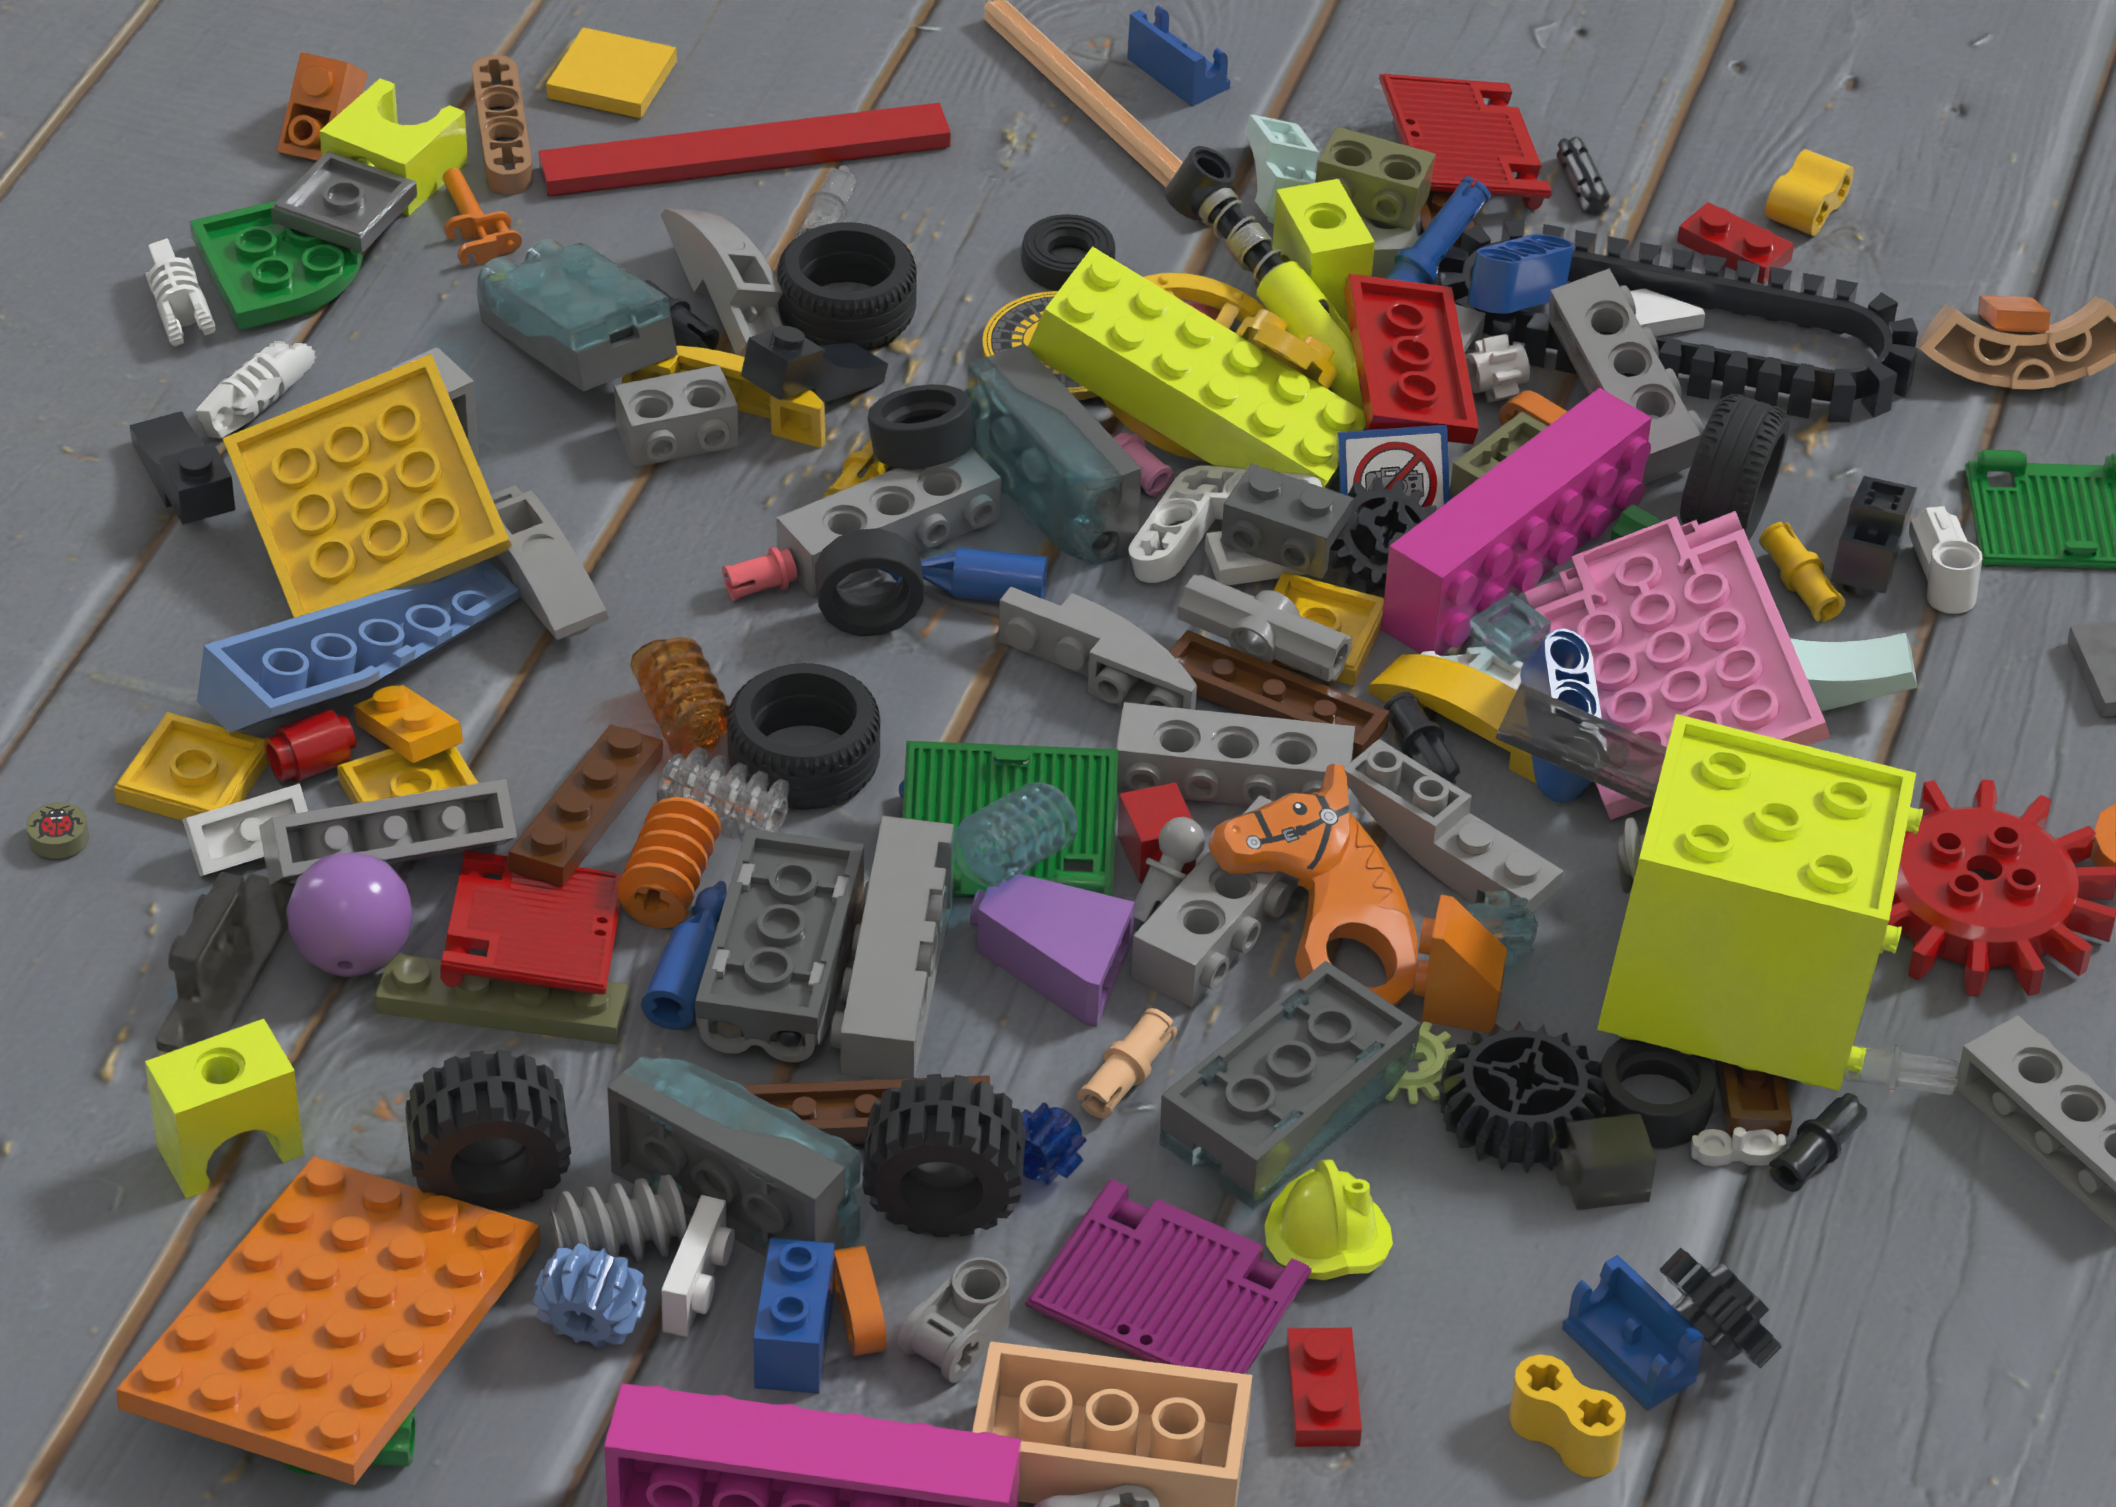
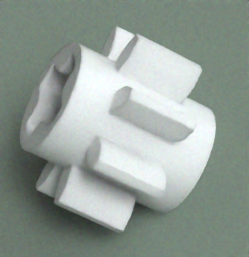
M1507 334L1475 341L1477 352L1469 353L1465 357L1472 391L1474 393L1485 392L1488 403L1510 399L1520 393L1518 385L1527 383L1530 377L1529 361L1521 344L1509 345Z

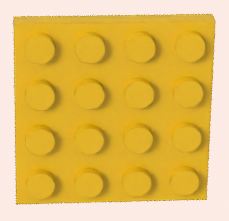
M432 354L223 438L294 618L385 590L430 583L504 553L508 547L512 546Z

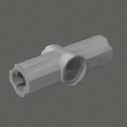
M1194 574L1185 586L1183 596L1178 604L1179 620L1229 640L1232 648L1268 663L1275 659L1328 682L1330 680L1335 682L1339 677L1351 651V636L1300 616L1298 609L1290 599L1272 590L1261 591L1254 597L1203 575L1198 576Z

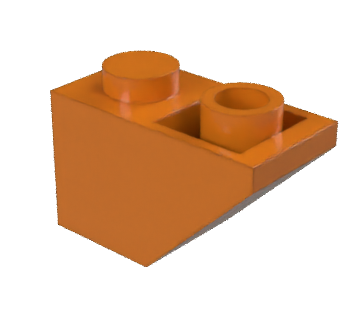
M300 52L277 152L318 161L322 157L320 130L363 93L368 73L345 61Z
M1440 895L1435 919L1424 917L1418 953L1429 955V961L1419 959L1414 995L1424 997L1422 1022L1489 1033L1497 1020L1508 949L1452 896Z

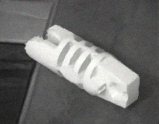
M168 238L149 244L148 247L155 265L145 275L150 290L155 297L158 312L169 342L172 346L183 344L184 333L182 327L190 326L197 322L199 329L204 332L205 336L214 333L216 330L215 323L204 294L198 285L196 273L189 257L185 259L175 257Z
M274 341V343H270L269 347L254 354L238 370L232 372L228 378L221 381L196 409L197 417L206 435L213 438L225 437L251 422L268 405H271L278 397H281L315 363L316 351L312 350V346H307L305 343L289 345L283 341Z

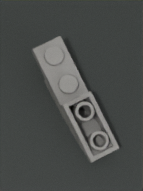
M665 208L661 218L693 292L710 294L735 354L745 357L749 337L782 326L775 310V305L782 296L783 291L772 269L753 242L737 226L725 218L711 212Z
M514 485L491 494L512 545L507 548L506 552L497 556L509 569L513 584L520 589V597L554 638L559 640L566 636L580 635L591 626L608 620L606 608L582 563L555 520L533 491L529 490L522 493Z
M1010 587L1000 599L999 642L1088 676L1089 695L1122 708L1124 702L1195 710L1197 685L1185 668L1150 635L1118 614L1074 593H1071L1061 606Z
M1378 739L1344 767L1348 787L1376 822L1427 871L1474 905H1477L1488 895L1526 918L1561 888L1564 870L1471 814L1472 796L1382 740Z

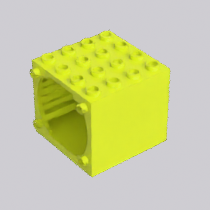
M1676 714L1597 1030L1615 1034L1628 1040H1639L1678 1050L1687 1055H1698L1738 1065L1747 1070H1757L1797 1080L1806 1085L1821 1086L1840 1091L1845 1071L1849 1070L1860 1074L1863 1066L1866 1048L1853 1046L1879 953L1882 954L1883 950L1895 954L1900 939L1902 927L1890 926L1888 922L1905 831L1917 835L1923 813L1921 808L1910 807L1916 773Z

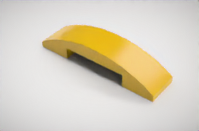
M676 346L678 355L622 376V384L720 365L736 400L738 410L771 419V435L822 448L826 442L824 402L811 390L779 400L741 376L744 357L699 347Z
M1402 654L1369 684L1368 693L1385 702L1398 693H1413L1418 699L1422 710L1428 707L1511 752L1509 770L1537 784L1534 775L1523 694L1507 684L1462 663L1421 654Z

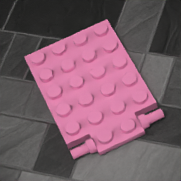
M1736 511L1700 525L1695 520L1680 526L1677 516L1571 556L1575 567L1559 572L1561 578L1525 591L1542 641L1549 633L1556 629H1568L1583 637L1592 653L1607 751V765L1595 779L1610 820L1653 804L1676 714L1805 746L1831 737Z

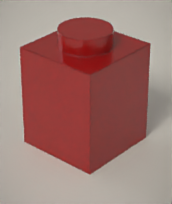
M1176 782L1124 792L1119 795L1117 836L1139 884L1143 883L1150 868V865L1146 864L1147 859L1150 858L1157 862L1161 859L1163 853L1159 846V835L1164 825L1173 818L1187 817L1193 819ZM1196 859L1190 863H1185L1181 873L1189 874L1196 867Z

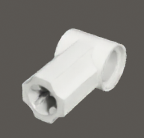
M1944 506L1925 508L1921 515L1910 521L1909 537L1928 580L1927 601L1933 608L1944 613L1959 614L1967 612L1974 607L1977 601L1982 552L1977 546L1967 542L1957 516L1949 514Z

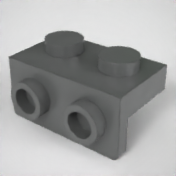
M1250 464L1224 502L1221 542L1224 546L1317 578H1323L1328 570L1330 547L1352 515L1354 498Z

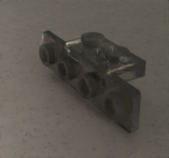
M220 872L209 893L200 895L194 908L193 920L184 936L178 935L175 938L169 952L168 966L175 973L178 998L155 1037L157 1050L169 1053L231 1030L288 928L286 909L295 886L294 883L285 882L270 885L268 877L256 874L249 875L244 882V877Z

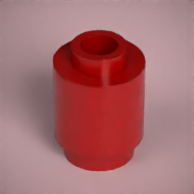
M325 709L277 727L275 735L264 739L267 760L274 775L280 782L291 778L295 782H300L337 768L338 765L350 762V750L356 748L355 734L348 719L345 716L337 717L331 709Z

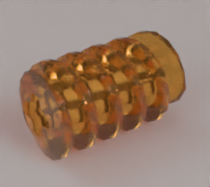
M677 637L667 640H654L640 647L633 653L630 666L634 677L637 678L641 692L645 695L648 706L652 709L654 719L659 724L663 737L667 740L669 750L676 757L689 761L704 756L713 750L718 744L719 739L727 733V714L730 705L726 703L724 692L719 688L717 678L711 672L709 662L703 656L700 644L691 638Z

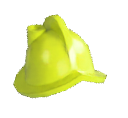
M1332 1159L1319 1160L1315 1169L1311 1168L1289 1182L1272 1202L1264 1224L1266 1246L1278 1263L1285 1268L1291 1258L1309 1265L1312 1271L1307 1279L1328 1280L1347 1274L1370 1273L1383 1265L1393 1245L1391 1226L1379 1206L1373 1202L1370 1195V1184L1363 1179L1355 1178L1348 1172L1338 1171Z

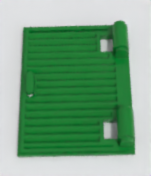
M1982 450L1981 452H1976L1974 461L1965 463L1964 468L1979 550L1982 552V565L2116 569V454L2106 456L2104 465L2027 463V455L2021 453V451ZM1988 471L2010 472L2013 487H1989Z
M906 741L902 818L954 824L952 897L974 898L979 889L986 891L997 868L1113 897L1118 749ZM1064 862L1093 863V872L1063 871Z

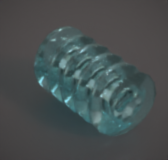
M1043 782L1028 783L962 820L955 831L953 841L955 860L962 872L973 882L985 887L999 886L1002 881H1009L1072 844L1078 829L1075 808L1068 797L1055 786Z

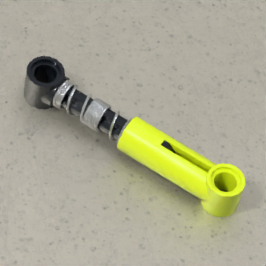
M1205 146L1192 148L1165 189V197L1169 204L1185 217L1204 221L1207 225L1213 226L1215 236L1226 239L1225 248L1243 270L1253 273V283L1258 287L1256 295L1270 312L1286 322L1287 327L1285 330L1302 341H1304L1306 336L1314 337L1333 350L1334 355L1330 362L1334 365L1338 375L1330 388L1333 390V393L1364 411L1349 325L1299 263L1295 261L1283 262L1280 258L1281 250L1272 249V238L1259 223H1254V216H1246L1240 209L1242 201L1238 200V196L1234 193L1235 188L1231 185L1236 177V172L1231 162L1214 149Z

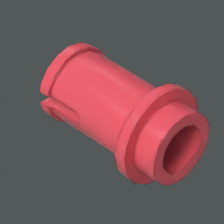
M773 546L768 549V554L737 564L723 566L722 576L724 578L729 577L728 580L724 581V585L731 600L736 601L741 597L777 586L781 591L788 589L789 583L797 580V569L792 554L787 548L779 551L777 547Z

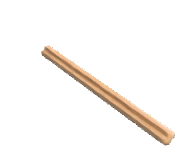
M988 0L984 5L986 10L983 16L984 20L1166 188L1183 162L1007 0H994L993 2Z

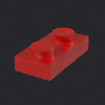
M1710 202L1703 205L1679 226L1677 238L1678 243L1704 256L1706 254L1727 258L1726 267L1734 271L1737 270L1738 260L1760 264L1757 282L1765 284L1769 280L1770 267L1782 269L1792 260L1794 243Z
M1287 1328L1286 1351L1295 1447L1360 1446L1362 1425L1352 1328Z

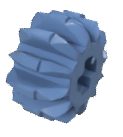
M577 1244L573 1250L557 1248L553 1257L548 1259L544 1270H540L534 1286L536 1292L533 1303L538 1307L537 1318L544 1323L552 1324L554 1334H566L572 1337L576 1344L581 1340L590 1342L596 1348H603L606 1342L623 1344L628 1333L633 1332L636 1322H640L646 1305L644 1299L647 1290L642 1285L644 1275L636 1269L628 1268L627 1258H614L607 1254L605 1248H602L600 1251H593L584 1244Z

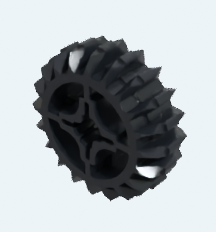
M1518 1021L1513 1031H1505L1499 1025L1494 1024L1488 1036L1473 1031L1467 1044L1456 1045L1455 1052L1451 1055V1060H1447L1446 1067L1442 1071L1439 1105L1441 1106V1113L1444 1114L1446 1131L1456 1133L1459 1148L1475 1147L1478 1162L1491 1156L1497 1158L1501 1170L1509 1162L1520 1163L1526 1173L1529 1172L1534 1163H1541L1551 1171L1559 1158L1573 1163L1580 1149H1590L1592 1142L1596 1138V1133H1599L1600 1126L1604 1124L1606 1081L1599 1078L1600 1062L1589 1060L1587 1046L1570 1047L1571 1043L1569 1042L1568 1033H1563L1557 1037L1548 1035L1544 1024L1537 1031L1525 1030L1520 1021Z

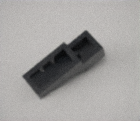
M778 326L773 330L748 338L741 376L779 400L811 390L823 402H827L883 383L888 363L850 340L837 344L817 345L805 338L804 333L796 328Z
M182 411L129 425L131 442L166 508L173 506L182 525L236 510L232 476L215 444L205 445L196 435Z
M1863 476L1851 502L1847 523L1839 539L1831 576L1832 582L1843 584L1842 588L1845 591L1860 596H1873L1876 592L1886 593L1892 579L1903 535L1913 509L1917 487Z

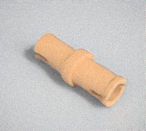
M1154 1008L1147 1009L1123 1041L1113 1042L1105 1051L1103 1065L1077 1094L1078 1100L1084 1101L1081 1106L1089 1114L1096 1118L1107 1119L1131 1087L1141 1085L1151 1074L1150 1064L1168 1042L1172 1041L1177 1035V1028L1171 1026L1173 1020L1166 1013Z

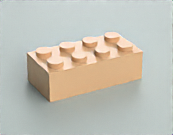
M990 1341L972 1432H992L1004 1437L1021 1439L1020 1502L1037 1504L1046 1498L1056 1495L1072 1496L1112 1489L1121 1485H1138L1147 1488L1155 1495L1159 1502V1507H1236L1249 1421L1252 1375ZM1128 1503L1123 1504L1122 1507H1128Z

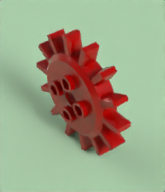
M1935 780L1924 782L1919 802V809H1923L1917 835L1905 831L1888 922L1890 926L1902 927L1900 936L1905 934L1915 942L1908 976L1916 980L1921 979L1933 968L1936 960L1942 957L1953 962L1965 964L1963 981L1966 995L1979 997L1987 981L1989 967L2007 966L2012 968L2017 980L2028 996L2039 994L2045 970L2039 957L2045 954L2051 956L2077 976L2085 973L2093 946L2073 932L2110 942L2116 921V909L2088 901L2113 900L2116 889V867H2075L2074 865L2090 858L2096 832L2090 826H2086L2055 839L2045 831L2051 799L2043 795L2036 798L2026 808L2021 817L1995 810L1998 797L1993 780H1981L1974 795L1972 807L1955 808L1950 807ZM1976 869L1986 870L1997 878L1983 880L1978 874L1971 871Z

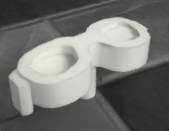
M1736 1127L1733 1131L1732 1139L1722 1130L1707 1129L1698 1136H1692L1691 1158L1707 1166H1723L1733 1161H1740L1744 1164L1755 1166L1769 1165L1785 1149L1786 1140L1785 1135L1779 1134L1777 1137L1774 1132L1768 1129L1746 1132L1744 1128Z

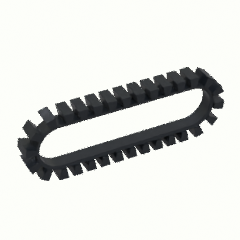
M1503 220L1501 241L1491 243L1490 237L1480 225L1465 230L1462 233L1460 249L1452 246L1439 263L1436 285L1452 287L1455 304L1485 313L1483 333L1492 337L1507 334L1509 345H1513V342L1523 343L1529 365L1544 368L1546 348L1557 350L1555 370L1577 374L1549 321V315L1520 310L1506 314L1492 313L1476 309L1467 304L1477 250L1523 237L1525 221ZM1543 224L1542 234L1564 238L1565 228ZM1575 230L1574 251L1567 281L1574 282L1610 269L1619 287L1625 285L1630 291L1647 289L1684 303L1699 305L1703 308H1715L1740 315L1747 314L1763 317L1766 320L1777 322L1779 320L1798 324V326L1816 327L1831 330V332L1845 333L1867 344L1877 356V359L1872 363L1860 368L1830 370L1805 363H1793L1779 358L1762 357L1737 350L1730 351L1714 348V346L1699 345L1683 342L1679 339L1655 336L1659 350L1658 358L1664 369L1671 368L1677 378L1679 373L1690 375L1687 396L1709 400L1711 382L1716 380L1723 382L1720 399L1729 394L1744 396L1745 386L1756 388L1755 400L1770 404L1772 407L1777 405L1778 393L1790 394L1786 415L1809 419L1812 399L1830 402L1827 422L1850 423L1854 400L1861 399L1863 406L1875 418L1891 410L1894 393L1905 398L1911 387L1918 348H1916L1918 330L1913 318L1895 321L1898 302L1882 292L1868 304V308H1865L1855 303L1858 283L1836 279L1833 298L1822 296L1825 277L1803 273L1800 292L1789 290L1792 270L1770 267L1768 286L1757 284L1760 264L1739 260L1735 280L1724 278L1727 258L1706 254L1703 273L1692 272L1694 252L1674 248L1672 250L1670 268L1659 266L1662 246L1640 242L1638 262L1627 260L1629 240L1610 236L1607 239L1606 254H1595L1597 234ZM1600 332V334H1603V335H1612V334H1613V333H1610V332ZM1624 373V374H1622L1623 376H1627V377L1636 376V375L1631 374V373Z

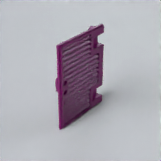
M1111 1179L1108 1180L1025 1301V1306L1148 1362L1246 1374L1311 1274L1312 1268L1291 1258L1285 1268L1263 1259V1245L1157 1198L1150 1208L1129 1200L1127 1185Z

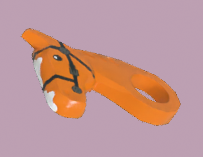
M1336 764L1327 766L1319 792L1289 793L1254 811L1226 820L1215 827L1209 840V849L1211 855L1223 870L1231 874L1273 873L1280 871L1299 879L1297 885L1305 887L1309 891L1305 924L1295 958V965L1301 980L1324 961L1330 963L1326 949L1327 941L1337 938L1354 939L1371 948L1379 956L1385 967L1386 983L1374 988H1366L1395 1007H1398L1404 1001L1414 986L1418 967L1415 925L1404 893L1379 847L1357 819L1349 812L1348 785L1344 766Z

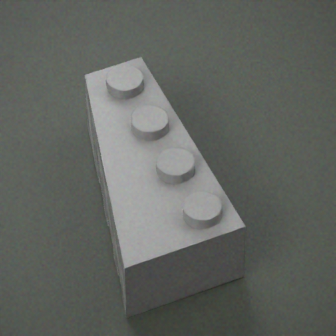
M882 816L870 881L866 882L864 888L862 924H856L853 935L852 960H854L853 968L846 967L843 977L841 1002L846 1004L845 1012L836 1011L832 1023L831 1048L841 1049V1074L882 1080L915 1078L952 912L954 824Z

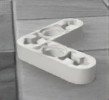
M1206 465L1192 467L1181 472L1130 543L1128 550L1135 577L1147 583H1158L1174 577L1183 568L1214 520H1223L1224 502L1247 469ZM1278 472L1322 487L1320 480L1314 476Z

